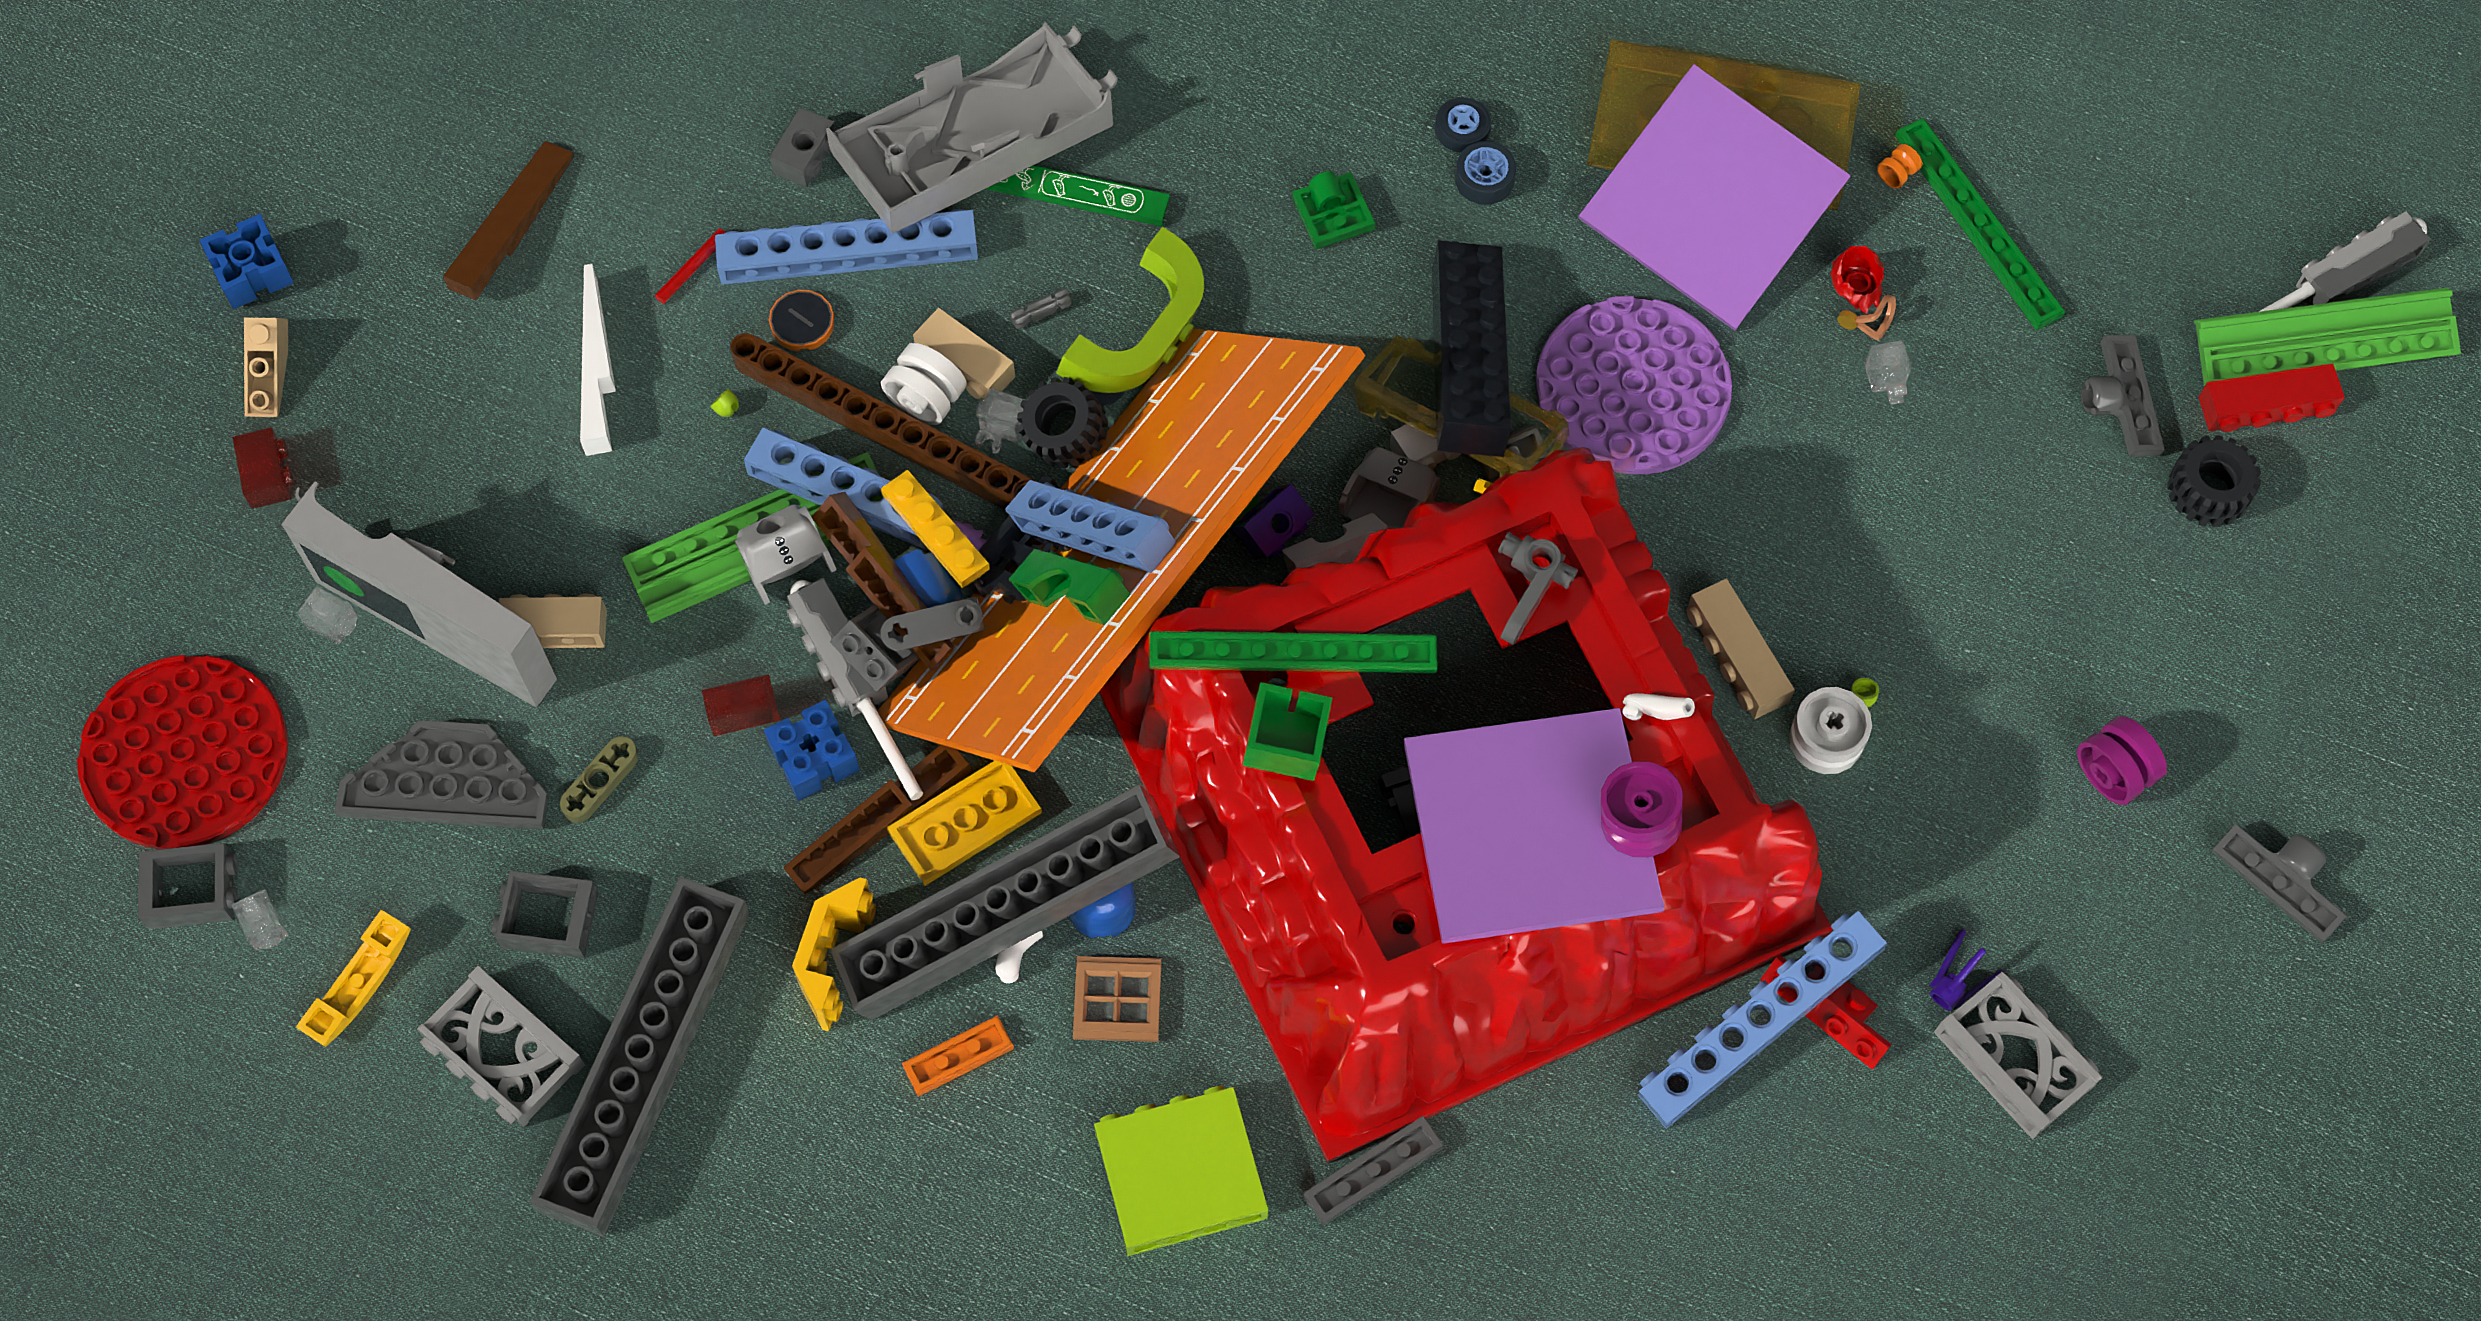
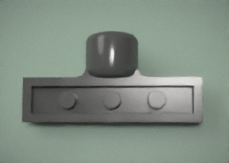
M2105 335L2100 343L2109 376H2090L2082 385L2081 404L2083 409L2090 415H2114L2118 417L2129 457L2160 456L2165 449L2136 336Z
M2235 824L2211 851L2321 944L2347 917L2346 914L2311 885L2312 878L2326 864L2327 857L2316 843L2303 835H2294L2279 852L2272 853Z

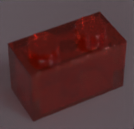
M272 427L232 437L243 495L250 507L254 509L291 500L289 487L294 486V479L290 467H285L284 458L289 457L284 438L278 439Z
M769 674L701 690L713 736L781 721Z

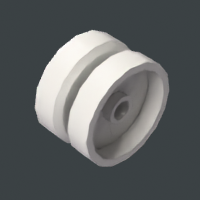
M909 343L897 359L898 366H892L882 379V389L886 396L909 416L930 425H939L951 409L950 402H955L967 387L966 379L961 371L941 353L919 343Z
M1839 687L1818 689L1810 693L1798 708L1789 732L1790 748L1797 760L1809 770L1821 774L1840 773L1851 768L1860 758L1871 733V714L1864 701L1851 691Z

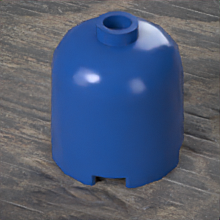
M917 549L894 561L927 608L963 600L959 584L932 552L923 554L921 549Z
M1133 882L1069 915L1070 921L1079 932L1090 938H1095L1096 936H1118L1129 927L1135 917L1136 897Z

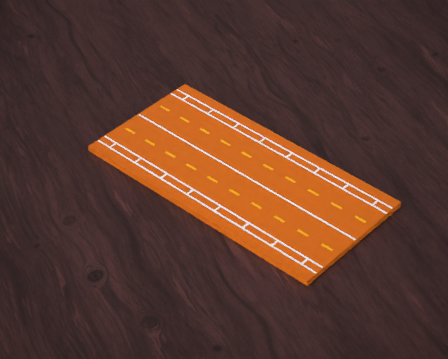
M1193 329L1185 342L1181 341L1177 346L1178 350L1169 364L1165 362L1107 431L1106 439L1099 441L1102 445L1099 451L1094 449L1090 453L1093 458L1089 461L1084 459L1081 465L1060 488L1062 490L1070 489L1076 494L1085 497L1091 495L1098 501L1105 503L1114 502L1119 507L1128 510L1134 508L1142 514L1151 517L1157 515L1169 525L1168 531L1175 539V545L1152 573L1075 548L1066 552L1060 550L1055 552L1059 556L1065 558L1071 556L1079 562L1086 564L1092 562L1100 568L1107 569L1110 567L1123 577L1124 582L1122 584L1131 595L1105 625L1084 619L1067 599L1066 595L1057 599L1048 607H1043L1028 601L1020 602L1017 600L1009 604L1002 598L1003 594L995 590L985 597L974 593L972 597H977L983 613L985 630L950 638L955 648L935 670L930 671L920 659L877 711L886 728L1035 772L1366 356L1361 348ZM1035 541L1030 547L1042 550L1045 544ZM1014 565L1009 572L1014 573L1018 566Z

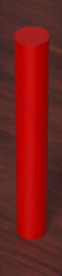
M719 228L655 294L656 299L665 304L716 251L715 235L725 234L726 232Z

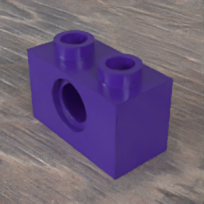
M1292 484L1278 485L1231 528L1254 558L1268 557L1271 559L1285 548L1283 543L1291 536L1294 538L1303 533L1309 526L1307 522L1315 515ZM1273 516H1276L1279 521V527L1276 532L1271 527Z

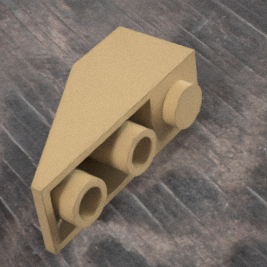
M244 317L245 417H279L288 357V319Z

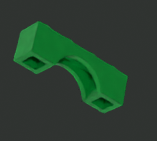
M1034 549L1009 578L1028 602L1048 607L1054 601L1066 595L1067 599L1084 619L1105 625L1131 595L1122 584L1124 582L1123 577L1116 570L1110 567L1107 569L1100 568L1092 562L1087 564L1079 562L1071 556L1065 558L1053 551L1048 553Z

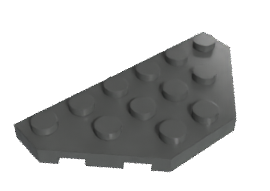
M419 720L409 728L410 732L394 744L391 741L369 758L370 762L354 774L351 771L340 780L334 810L336 816L342 818L544 830L549 797L488 724Z

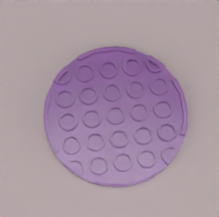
M1617 296L1607 298L1603 302L1593 305L1587 304L1567 316L1553 330L1540 354L1536 372V395L1542 416L1549 429L1567 449L1589 448L1596 461H1611L1614 472L1652 474L1667 471L1687 463L1702 453L1714 441L1725 423L1730 408L1732 392L1731 370L1729 362L1726 361L1719 347L1718 340L1702 322L1690 313L1658 299L1651 301L1636 299L1634 296Z

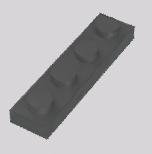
M1422 1116L1304 1192L1303 1197L1322 1226H1324L1442 1150L1443 1144Z

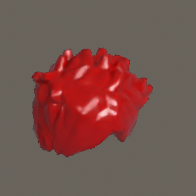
M1865 245L1850 246L1832 262L1833 267L1830 273L1832 284L1838 295L1843 296L1855 309L1860 308L1861 312L1867 313L1872 304L1878 307L1883 290L1881 283L1884 280L1883 263L1876 252Z

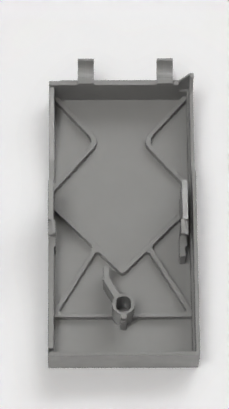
M1045 22L1043 27L993 64L964 78L962 77L959 55L924 67L925 70L914 75L917 80L923 77V90L835 132H832L829 127L826 128L829 149L893 234L1112 127L1113 116L1110 90L1117 84L1118 77L1110 69L1104 78L1100 80L1093 79L1069 50L1081 39L1082 34L1078 29L1072 26L1071 31L1067 35L1061 36L1057 35Z

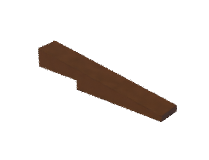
M544 141L443 275L449 290L477 301L506 254L512 256L574 158L573 152Z
M846 492L829 495L814 513L812 519L849 562L850 565L845 570L878 607L881 613L889 619L893 616L926 609L927 607ZM893 624V627L902 637L908 634L906 628L901 629L899 624ZM950 639L912 649L932 671L941 664L955 646Z
M940 745L911 769L923 792L919 799L911 800L900 779L895 783L891 779L783 867L784 870L805 895L887 836L889 834L887 831L889 825L973 773V769L958 750Z

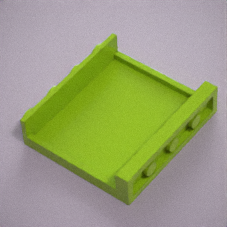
M1224 1086L1211 1087L1205 1090L1204 1095L1193 1098H1190V1095L1177 1096L1169 1101L1170 1104L1156 1107L1155 1104L1143 1105L1136 1108L1133 1114L1121 1116L1119 1113L1109 1114L1100 1118L1099 1123L1094 1124L1095 1135L1099 1143L1116 1207L1127 1256L1268 1219V1207L1234 1087L1227 1089Z

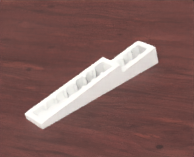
M592 264L584 265L580 442L585 455L589 456L612 451L603 394L616 392L598 280Z

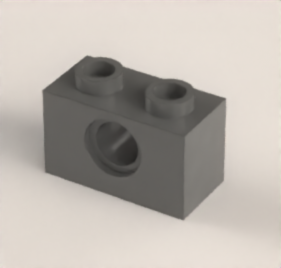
M799 108L769 156L773 174L807 188L812 178L819 176L826 155L828 153L831 154L826 128L829 127L832 132H835L834 121ZM810 147V149L808 150H801L803 148Z

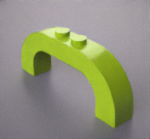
M1162 226L1145 249L1139 265L1162 280L1170 293L1171 301L1142 340L1131 349L1111 351L1097 346L1079 334L1063 355L1056 374L1063 378H1071L1074 382L1078 381L1090 391L1117 393L1133 389L1146 382L1156 372L1162 362L1169 364L1178 350V347L1175 346L1179 340L1185 342L1194 328V325L1191 323L1204 293L1202 268L1193 251L1183 240Z

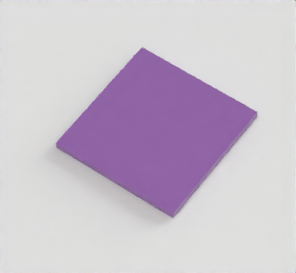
M1693 64L1581 212L1578 219L1735 331L1851 175Z
M1620 708L1404 738L1405 752L1442 944L1664 911V903L1653 856L1649 858L1631 857L1617 851L1606 840L1601 828V788L1613 771L1622 765L1632 763Z

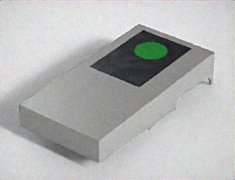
M315 481L305 494H303L299 487L297 488L295 496L298 503L284 520L282 526L315 582L537 708L557 678L532 624L443 567L444 561L453 566L455 560L444 555L442 552L407 537L402 540L393 533L381 539H371L322 507L316 501L315 492L319 483Z

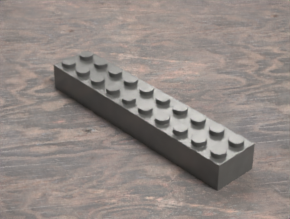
M1138 785L831 949V953L854 1012L873 1020L1179 858L1180 855L1153 795L1141 785Z
M679 877L531 1197L530 1203L538 1213L601 1237L605 1236L750 915L744 899Z

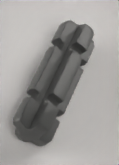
M1062 288L1053 292L1054 296L1052 297L1048 294L1026 304L1025 309L1020 307L1011 311L1010 318L1016 329H1020L1029 325L1028 321L1030 320L1036 322L1056 313L1057 308L1062 310L1071 306L1072 300L1069 292Z

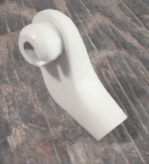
M1634 693L1624 698L1623 703L1625 706L1622 712L1626 718L1631 720H1639L1642 713L1662 720H1674L1691 716L1695 705L1690 698Z
M1042 931L998 954L995 969L1002 982L1013 983L1018 979L1022 955L1031 945L1043 937Z

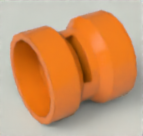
M1901 144L1892 151L1891 158L1887 157L1878 164L1877 172L1884 183L1898 189L1907 181L1908 175L1915 174L1922 167V160L1911 146Z

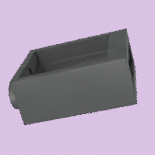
M874 604L851 619L830 643L878 692L911 669L920 658L912 648L894 651L888 649L883 644L880 638V630L887 618ZM893 627V630L888 632L889 639L895 638L897 643H902L903 637ZM864 629H865V630L878 642V644L895 660V662H896L897 664H895V663L886 655V653L869 637V635L864 631ZM867 647H871L873 649V653H871Z
M224 843L139 852L138 919L147 929L233 921V908L238 907L237 889L233 887V875L238 874L237 856L232 854ZM215 862V902L163 907V867Z
M509 871L507 882H503L500 888L499 900L502 903L500 915H495L492 935L495 936L500 947L503 949L585 959L599 892L593 881ZM523 892L575 898L566 941L514 934Z

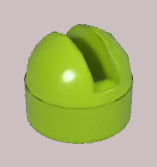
M728 388L710 407L721 417H731L739 408V400Z
M1860 678L1853 683L1851 692L1863 700L1868 708L1877 701L1879 686L1872 679Z

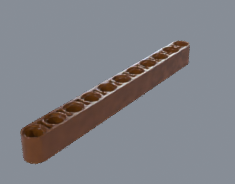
M741 333L732 339L730 350L734 365L740 373L1004 510L1029 480L1035 481L752 334ZM745 352H753L751 355L741 356ZM773 366H780L777 370H768ZM801 380L808 381L806 384L803 385L796 384ZM827 395H836L833 399H824ZM856 409H863V410H864V411H863L862 413H860V414H853V413H852V412H853L854 410H856ZM883 424H892L889 428H880ZM912 438H919V439H921V440H920L919 442H917V443H909V442H907L908 440H910V439H912ZM945 452L949 454L944 458L936 457L939 453ZM969 467L977 468V470L972 473L964 472V470ZM996 482L1006 483L1003 487L997 488L992 486Z

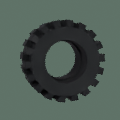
M1058 377L1051 378V383L1049 384L1045 381L1038 383L1039 389L1036 391L1031 389L1027 393L1030 396L1027 401L1022 400L1020 404L1024 409L1023 412H1018L1017 420L1021 423L1017 426L1019 433L1023 436L1021 439L1042 461L1044 460L1051 466L1057 464L1060 468H1068V464L1071 463L1076 467L1081 465L1080 460L1083 458L1089 461L1093 458L1090 453L1094 449L1096 451L1101 449L1100 439L1105 440L1107 432L1103 429V427L1108 426V419L1104 416L1106 413L1104 407L1082 383L1074 382L1071 378L1064 377L1063 381H1061ZM1076 410L1072 426L1060 435L1050 436V426L1055 417L1064 411Z
M2215 435L2213 440L2209 436L2201 437L2199 442L2196 440L2191 442L2183 450L2169 475L2170 479L2167 483V489L2172 490L2169 495L2171 502L2178 503L2175 509L2179 513L2184 511L2187 514L2186 519L2192 522L2193 519L2199 520L2198 525L2205 527L2208 522L2212 524V527H2220L2223 522L2228 525L2233 523L2236 518L2239 519L2254 499L2261 485V479L2258 478L2261 474V469L2258 466H2254L2257 459L2254 454L2250 456L2247 454L2249 449L2246 446L2242 445L2239 447L2235 444L2237 440L2229 438L2228 441H2224L2223 436ZM2208 472L2219 476L2225 481L2229 490L2211 488L2202 480L2200 473Z

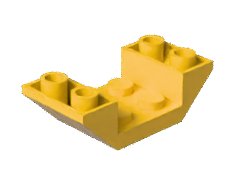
M861 877L815 900L792 965L800 989L822 1030L825 1031L830 1030L833 1021L838 1022L843 1008V1001H840V992L836 988L833 977L825 975L827 961L824 960L827 951L835 947L839 930L836 927L861 934L866 924L871 925L876 912V904H873V893L870 892L868 881Z

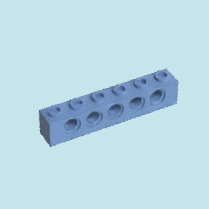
M762 427L744 459L748 475L818 505H822L829 495L846 492L870 527L922 549H928L882 495L881 488L888 484L889 480L880 477L873 469L867 467L861 469L851 465L842 456L833 455L832 457L825 454L811 443L804 442L801 444L794 441L780 430L770 431ZM785 458L793 459L790 463L787 464L779 463L781 460ZM813 471H823L819 476L809 475ZM844 483L853 484L848 489L839 488ZM928 493L943 510V503L936 496ZM876 495L883 497L881 500L876 502L869 500L871 497Z
M1029 480L1005 509L1022 532L1149 573L1153 572L1176 543L1168 531L1170 527L1167 522L1157 515L1151 517L1142 514L1134 508L1128 510L1119 507L1114 502L1105 503L1098 501L1091 495L1085 497L1076 494L1070 489L1062 490L1056 488L1048 482L1042 484Z

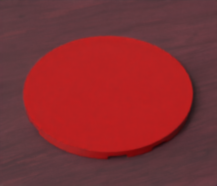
M185 655L167 657L153 661L129 673L104 694L106 697L99 704L95 712L90 713L80 737L82 741L79 757L77 758L78 777L85 799L91 809L108 828L132 843L158 850L208 845L238 831L249 823L269 802L280 783L288 756V731L285 718L271 691L252 672L234 664L232 661L209 655L205 657H186Z

